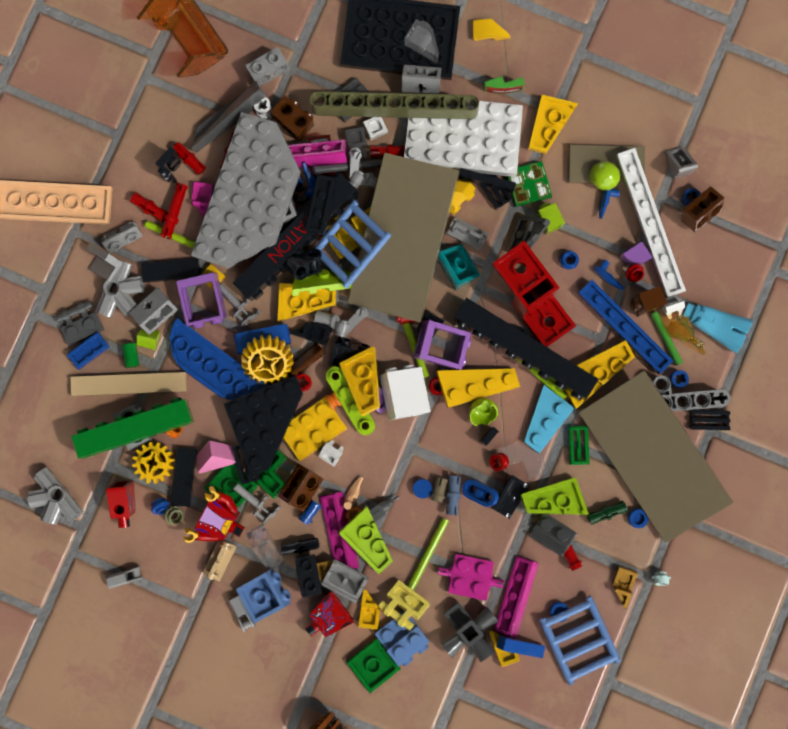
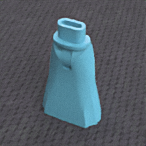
M691 303L687 304L682 315L689 319V322L699 330L708 334L735 354L742 347L746 338L744 335L749 332L753 323L752 319L726 313L709 306L699 304L695 306Z

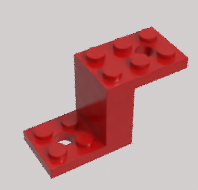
M525 240L492 263L493 267L515 295L511 302L512 306L541 344L548 347L576 327L575 323L554 297V294L560 287ZM517 263L523 264L525 272L517 273L514 266ZM551 317L554 320V326H545L544 319Z

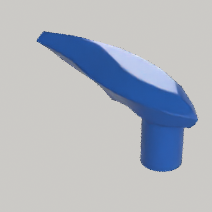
M302 162L303 171L309 186L306 196L311 198L316 179L307 168L305 162Z
M611 189L603 191L599 206L600 219H602L606 211L610 196L619 197L620 190Z
M603 260L599 267H594L597 274L604 281L618 289L624 290V287L612 274L606 271L610 264L607 260Z

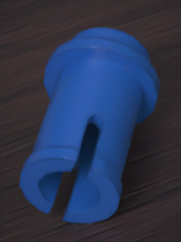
M311 499L304 512L299 514L300 517L298 519L306 525L312 523L313 521L311 520L322 506Z

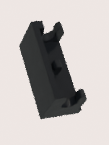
M510 475L499 494L498 502L492 506V509L511 519L521 501L520 495L526 492L529 485Z

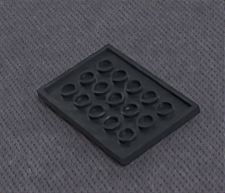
M349 0L340 67L403 74L404 65L442 68L441 79L451 80L460 6L414 0Z

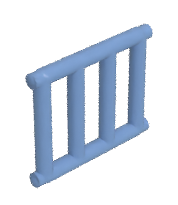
M353 200L314 247V249L322 252L320 259L344 282L342 285L346 289L356 280L392 236L390 232H384L358 207L359 203L356 200ZM352 213H355L380 238L373 247L346 221ZM340 227L367 252L361 261L334 236ZM328 242L355 267L349 276L322 251Z
M592 596L586 597V601L547 619L546 617L539 619L568 685L575 683V679L612 662L619 663L621 661ZM589 608L594 619L554 636L551 625ZM598 627L602 637L562 654L559 643L591 628ZM606 645L610 655L570 672L567 661L599 646Z

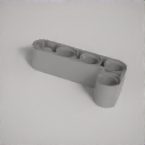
M660 375L652 379L655 386L657 380L663 382V389H658V391L673 412L724 407L729 404L731 399L730 394L723 389L672 394L671 383L668 377ZM698 395L703 397V405H699L697 403L696 399ZM679 397L685 401L683 407H680L677 403ZM722 397V401H711V398Z

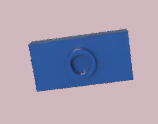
M97 331L70 351L67 356L75 367L80 370L109 349L110 346Z

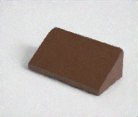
M315 343L297 357L291 366L292 374L297 377L325 355L323 349Z

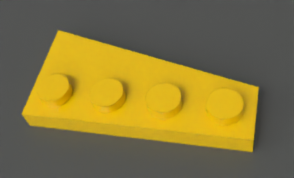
M626 340L577 365L599 379L588 398L635 358ZM565 389L574 408L577 409L584 400H576L571 396V392Z
M515 368L436 371L447 408L520 387Z

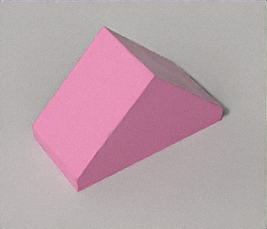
M210 440L196 456L199 474L236 464L232 445Z

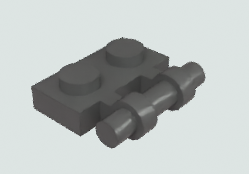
M91 300L86 303L81 302L77 304V307L63 310L61 314L55 316L58 323L64 320L67 323L66 326L61 327V331L69 346L91 337L97 331L99 333L104 331L98 314L94 312L89 315L88 310L94 307ZM81 313L83 318L74 322L72 317Z

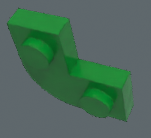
M280 449L276 453L271 468L259 473L261 480L257 481L273 499L277 498L286 483L275 472L287 459V456Z

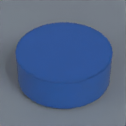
M420 479L414 483L413 493L418 498H427L432 493V485L429 481Z
M633 509L629 512L628 523L632 527L643 528L646 526L648 516L644 510Z
M555 602L551 605L549 614L554 616L569 608L563 602Z

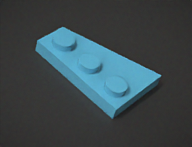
M545 385L542 386L524 439V443L538 454H540L574 409V407Z

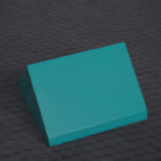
M462 244L439 252L437 260L455 291L481 276Z

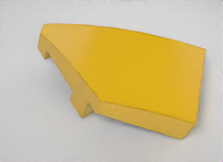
M493 19L473 20V39L475 41L492 38L495 41L511 39L510 34Z
M363 589L358 628L378 630L380 609L368 591Z
M489 631L501 667L519 662L520 659L517 653L502 651L496 647L499 634Z

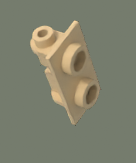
M225 540L218 541L202 574L211 580L215 579L220 582L237 546Z

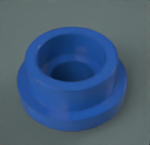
M565 251L560 256V264L567 270L574 269L579 263V257L574 251ZM568 257L572 259L570 264L566 262Z
M165 498L156 499L151 503V511L153 514L163 515L170 507V503Z

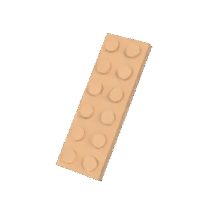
M0 180V219L110 225L113 188L111 186Z

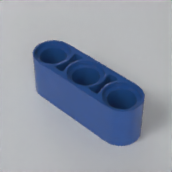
M288 324L233 335L237 354H243V349L247 348V343H253L254 337L260 340L261 335L267 338L270 334L271 339L278 336L279 341L284 339L286 345L291 344Z

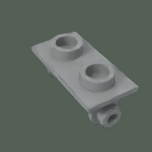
M456 217L452 220L450 228L446 233L478 250H481L488 236V233Z
M130 221L119 227L120 233L115 229L103 235L101 243L109 254L143 237L135 221Z

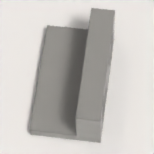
M90 243L86 250L97 257L89 270L110 282L122 265V262Z

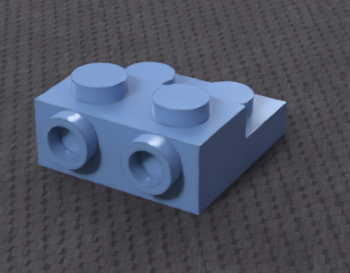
M273 568L236 589L254 624L291 603L289 591L283 589L280 583L282 580L278 572H274Z
M412 617L409 618V621L414 626L410 631L405 627L399 626L398 622L392 619L375 632L376 637L386 648V651L398 667L401 664L405 667L413 660L411 656L416 652L421 654L429 647L427 645L430 642Z

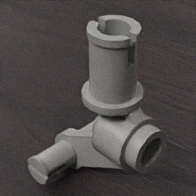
M350 146L348 148L350 155L348 182L356 188L359 185H368L376 189L378 178L373 176L372 172L364 173L359 170V162L362 157L361 151L358 147Z
M365 307L358 308L348 321L340 319L336 313L329 314L317 310L314 321L330 325L336 331V336L346 338L347 334L363 318L368 316L369 310Z

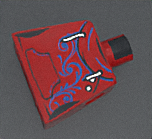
M134 481L114 482L106 488L110 518L118 519V528L130 527L129 517L136 511Z
M330 591L309 614L313 622L307 625L305 629L311 637L319 631L327 637L352 624L354 619L336 594Z

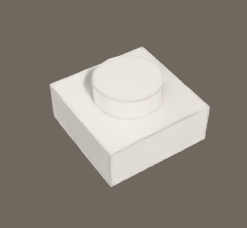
M373 117L363 122L371 140L388 133L382 117Z

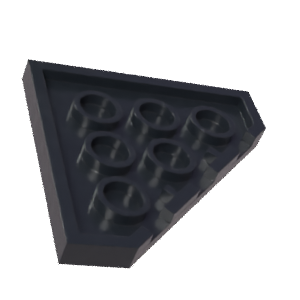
M296 376L224 403L251 476L267 471L272 466L276 453L303 396Z

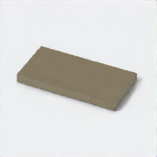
M569 145V183L593 184L589 180L591 168L599 162L608 161L615 164L620 171V181L618 184H626L616 155L635 148L645 174V146Z

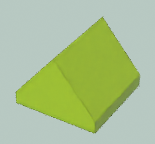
M141 328L137 334V346L156 350L161 332L154 330L149 335Z

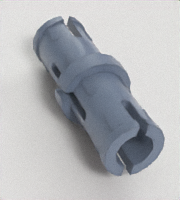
M449 475L448 492L445 496L447 497L445 514L458 515L459 498H461V494H459L461 476Z

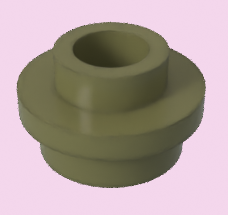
M179 506L169 507L164 514L165 521L170 525L181 523L184 517L183 510Z

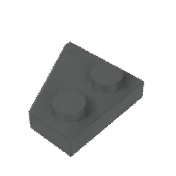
M518 216L507 252L524 240L531 248L548 227L550 221L546 218Z

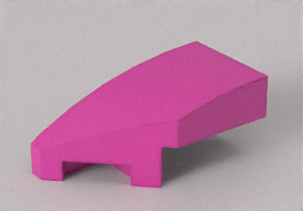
M194 182L192 203L204 218L213 194L214 184Z

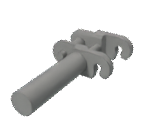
M224 284L220 285L222 294L235 308L239 309L237 312H234L233 318L237 317L242 322L241 326H246L249 320L252 322L260 315L261 310H258L252 316L249 315L244 307L251 300L246 299V302L241 303ZM241 312L247 316L245 320L240 315Z
M239 483L233 488L248 502L258 508L253 510L252 516L256 515L262 520V524L268 523V518L272 519L277 510L281 508L278 505L273 512H269L262 505L265 499L268 498L267 495L260 501ZM261 509L268 514L266 517L259 513Z

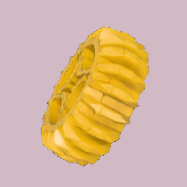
M270 334L267 338L261 335L260 340L254 337L253 343L248 342L247 348L243 349L241 366L244 369L245 375H249L250 380L256 378L257 384L260 381H263L264 385H266L267 381L274 384V380L280 382L282 380L281 376L286 378L287 372H291L293 353L290 351V346L285 344L284 339L279 341L278 336L271 339ZM259 353V357H257L256 360L252 362V358L254 357V355ZM283 358L282 362L276 367L275 364L279 362V359Z

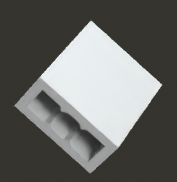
M407 365L403 367V370H397V367L386 369V373L379 375L388 421L431 412L422 367L415 368L414 365Z

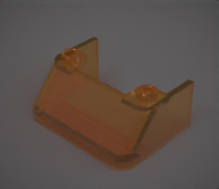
M149 0L137 16L138 20L152 19L159 30H170L189 58L185 60L184 66L176 74L178 78L199 75L222 60L228 53V48L194 0Z

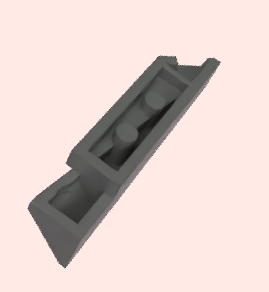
M254 81L243 93L197 126L194 143L191 145L192 150L196 153L235 125L239 120L241 112L249 114L254 110L252 107L266 97L257 81Z

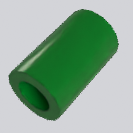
M136 343L122 345L125 368L139 367Z

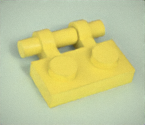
M398 580L387 594V598L391 600L389 605L382 601L378 607L384 611L383 613L386 616H391L395 619L399 626L405 627L410 631L414 624L409 621V618L412 616L419 620L430 606V603ZM397 605L406 611L403 615L395 610Z

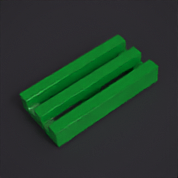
M569 426V465H590L588 426ZM573 430H576L577 461H574ZM580 430H583L585 461H581Z

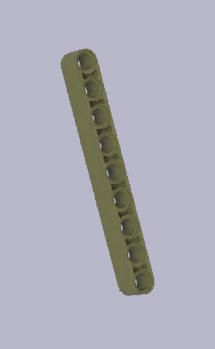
M318 91L312 93L309 99L311 111L318 116L474 119L479 111V100L474 95ZM317 102H322L321 105H315ZM355 103L360 104L359 106H353ZM392 104H397L398 106H397V107H392V106H390V105H392ZM429 105H435L436 107H435V108H430V107H428V106H429ZM453 105L455 108H448L447 106ZM467 106H473L474 108L469 109Z

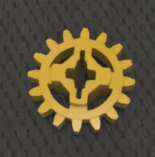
M149 442V447L143 444L142 451L136 450L139 454L138 457L132 458L136 460L132 467H137L138 469L134 474H141L139 479L144 480L146 478V483L148 484L151 483L152 479L154 484H158L159 479L162 482L166 481L165 475L171 476L169 470L175 468L171 465L172 462H175V459L170 458L173 452H167L168 446L161 448V443L157 442L156 446H154L153 442ZM151 451V455L143 457L147 452ZM162 454L164 455L166 462H164L161 458ZM155 459V462H158L157 466L150 464V461ZM142 464H144L146 468V473L142 468ZM164 469L162 473L155 476L158 470Z

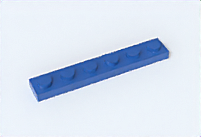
M593 280L578 293L624 341H627L628 345L658 375L674 361Z

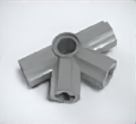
M119 260L122 262V265L112 280L104 283V291L95 311L112 318L116 306L124 316L129 315V312L138 305L130 295L144 293L142 276L128 278L133 265ZM117 284V291L111 293V286Z
M48 467L35 474L34 479L42 489L28 492L27 501L31 509L44 506L39 520L57 525L61 513L69 522L82 515L84 511L70 495L69 489L61 484ZM60 489L62 496L58 500L55 494Z

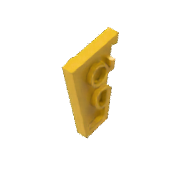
M541 95L528 150L547 154L578 103Z
M372 346L339 363L359 413L362 416L380 408L376 349Z

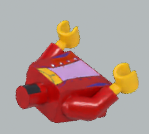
M210 486L209 491L212 494L204 493L206 500L209 502L194 528L196 531L193 532L191 528H186L185 532L191 535L188 537L183 536V539L187 543H191L194 540L206 542L220 541L227 538L230 532L240 537L245 527L236 522L240 512L237 510L238 507L231 496L219 491L216 492L215 488Z

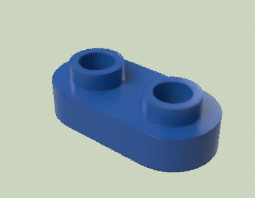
M466 480L462 486V492L466 498L484 507L494 506L498 502L499 495L497 490L479 480Z

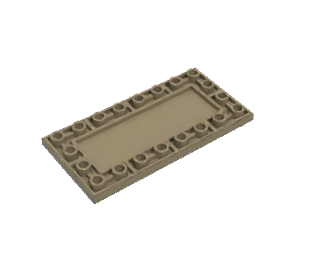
M384 153L369 217L384 232H390L392 236L352 283L348 299L349 304L422 322L459 170ZM366 226L364 239L373 247L380 238ZM362 247L359 254V261H361L367 254V252Z
M645 370L579 412L665 543L733 503Z

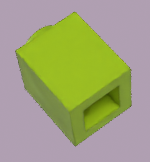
M546 203L539 207L540 210L536 214L537 218H546L550 221V224L544 231L545 234L564 226L565 221L556 203L551 205Z

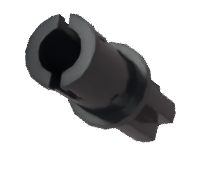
M297 539L295 542L280 544V548H282L281 554L282 556L295 553L302 554L305 551L319 549V539Z

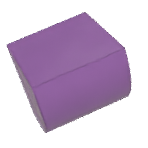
M640 242L623 253L619 258L628 265H642L649 261L652 255L643 242Z

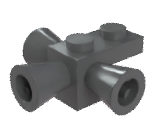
M459 601L443 613L458 633L440 642L451 658L456 655L464 644L468 648L470 646L473 647L480 662L495 652V649L482 638L484 634L481 630L499 622L487 606L474 621Z

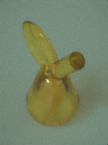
M683 315L674 318L667 327V333L672 338L685 343H692L702 355H706V351L703 348L704 342L695 337V331L690 320Z

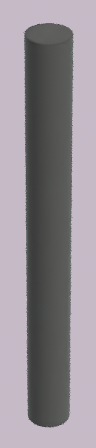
M383 159L360 161L359 169L381 167ZM349 163L314 166L313 173L349 170Z

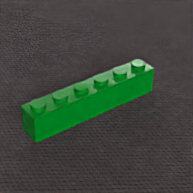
M181 397L170 400L171 404L163 406V403L151 407L152 410L146 412L144 409L133 412L131 417L120 416L115 418L113 423L107 424V422L96 424L94 429L88 430V428L76 431L77 434L71 437L78 459H85L195 423L188 400H182Z

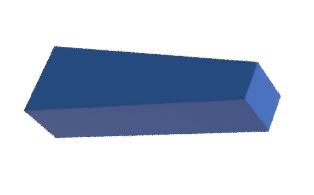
M499 635L496 646L502 651L543 658L545 646L542 644Z

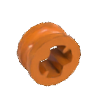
M332 391L331 395H325L333 410L336 409V406H342L334 391Z

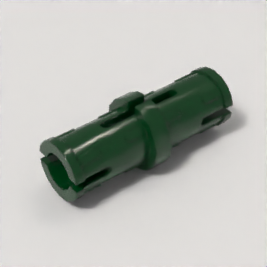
M622 500L613 505H604L601 509L590 512L587 518L589 523L593 525L606 519L609 521L612 517L626 513L628 510L625 502Z

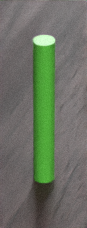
M658 311L651 314L675 365L683 363Z

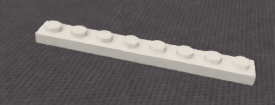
M633 148L618 153L616 157L665 296L668 298L685 292L686 289L637 151Z

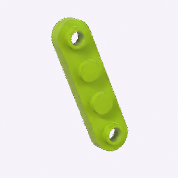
M337 366L331 367L326 373L329 385L357 431L362 435L371 434L375 429V422L370 413L364 416L360 415L342 369ZM333 373L339 374L338 380L332 378ZM367 422L369 428L363 429L362 423Z

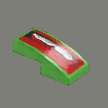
M501 76L484 82L483 89L484 92L495 94L514 93L522 91L525 82L523 77L505 83Z

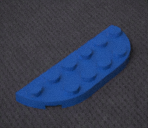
M178 318L176 319L170 333L172 355L185 372L220 397L232 401L270 386L267 383L264 385L263 381L257 384L256 378L250 380L249 375H245L244 369L239 362L195 330L186 326L184 322Z

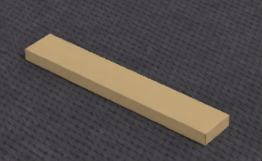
M186 372L71 377V396L187 392Z

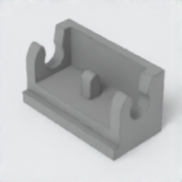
M334 559L321 585L356 603L369 577Z

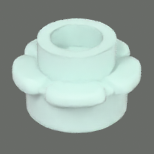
M655 572L651 579H653L654 585L666 586L669 585L671 577L667 575V572Z

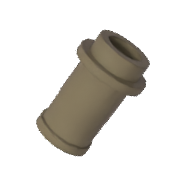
M436 477L433 494H430L432 501L443 502L447 479Z

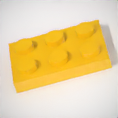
M324 397L291 421L284 439L298 460L302 461L345 431L347 427L336 411L332 409L326 397Z

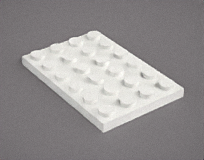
M479 101L478 115L474 119L408 118L404 157L459 171L463 168L482 174L516 177L523 105ZM429 105L428 107H430V108H435L436 106H435V105ZM453 105L447 106L448 108H455ZM467 106L469 109L474 108L473 106Z

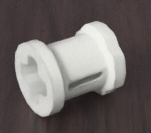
M265 97L254 105L258 117L266 119L271 116L270 111L272 107L268 98Z

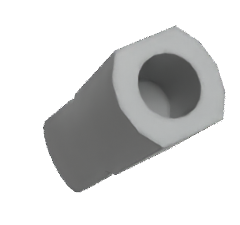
M141 567L106 576L108 588L112 589L144 579L143 576L141 577L139 570ZM129 572H132L134 579L129 580Z
M239 595L228 601L243 632H246V629L251 626L253 628L256 627ZM246 614L248 620L243 622L241 616Z

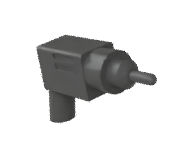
M399 496L394 499H384L369 509L374 522L386 516V512L391 509L390 507L393 506L394 501L399 499Z

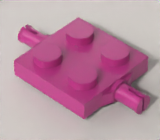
M455 554L451 569L440 566L438 569L445 571H438V575L449 577L448 593L487 601L488 591L491 586L503 588L502 584H504V580L493 578L494 562Z

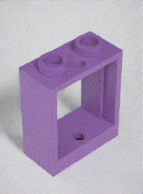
M209 273L176 281L186 326H193V329L205 327L204 323L219 324L223 323L222 319L228 318L218 273ZM212 282L219 314L194 320L187 288Z
M431 320L422 321L413 358L452 370H462L466 363V351L471 344V333ZM434 329L460 336L454 363L428 355Z

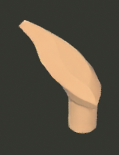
M361 476L347 492L344 508L347 511L357 501L360 485L363 480Z

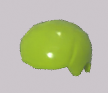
M599 162L591 168L589 180L597 189L611 190L620 181V171L611 162Z
M479 398L473 401L469 408L470 422L474 426H478V424L488 426L499 415L497 404L489 398Z

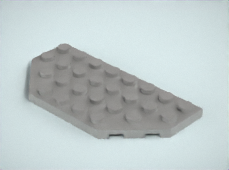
M241 112L192 251V257L230 268L243 259L246 260L259 253V251L276 244L301 173L276 122Z

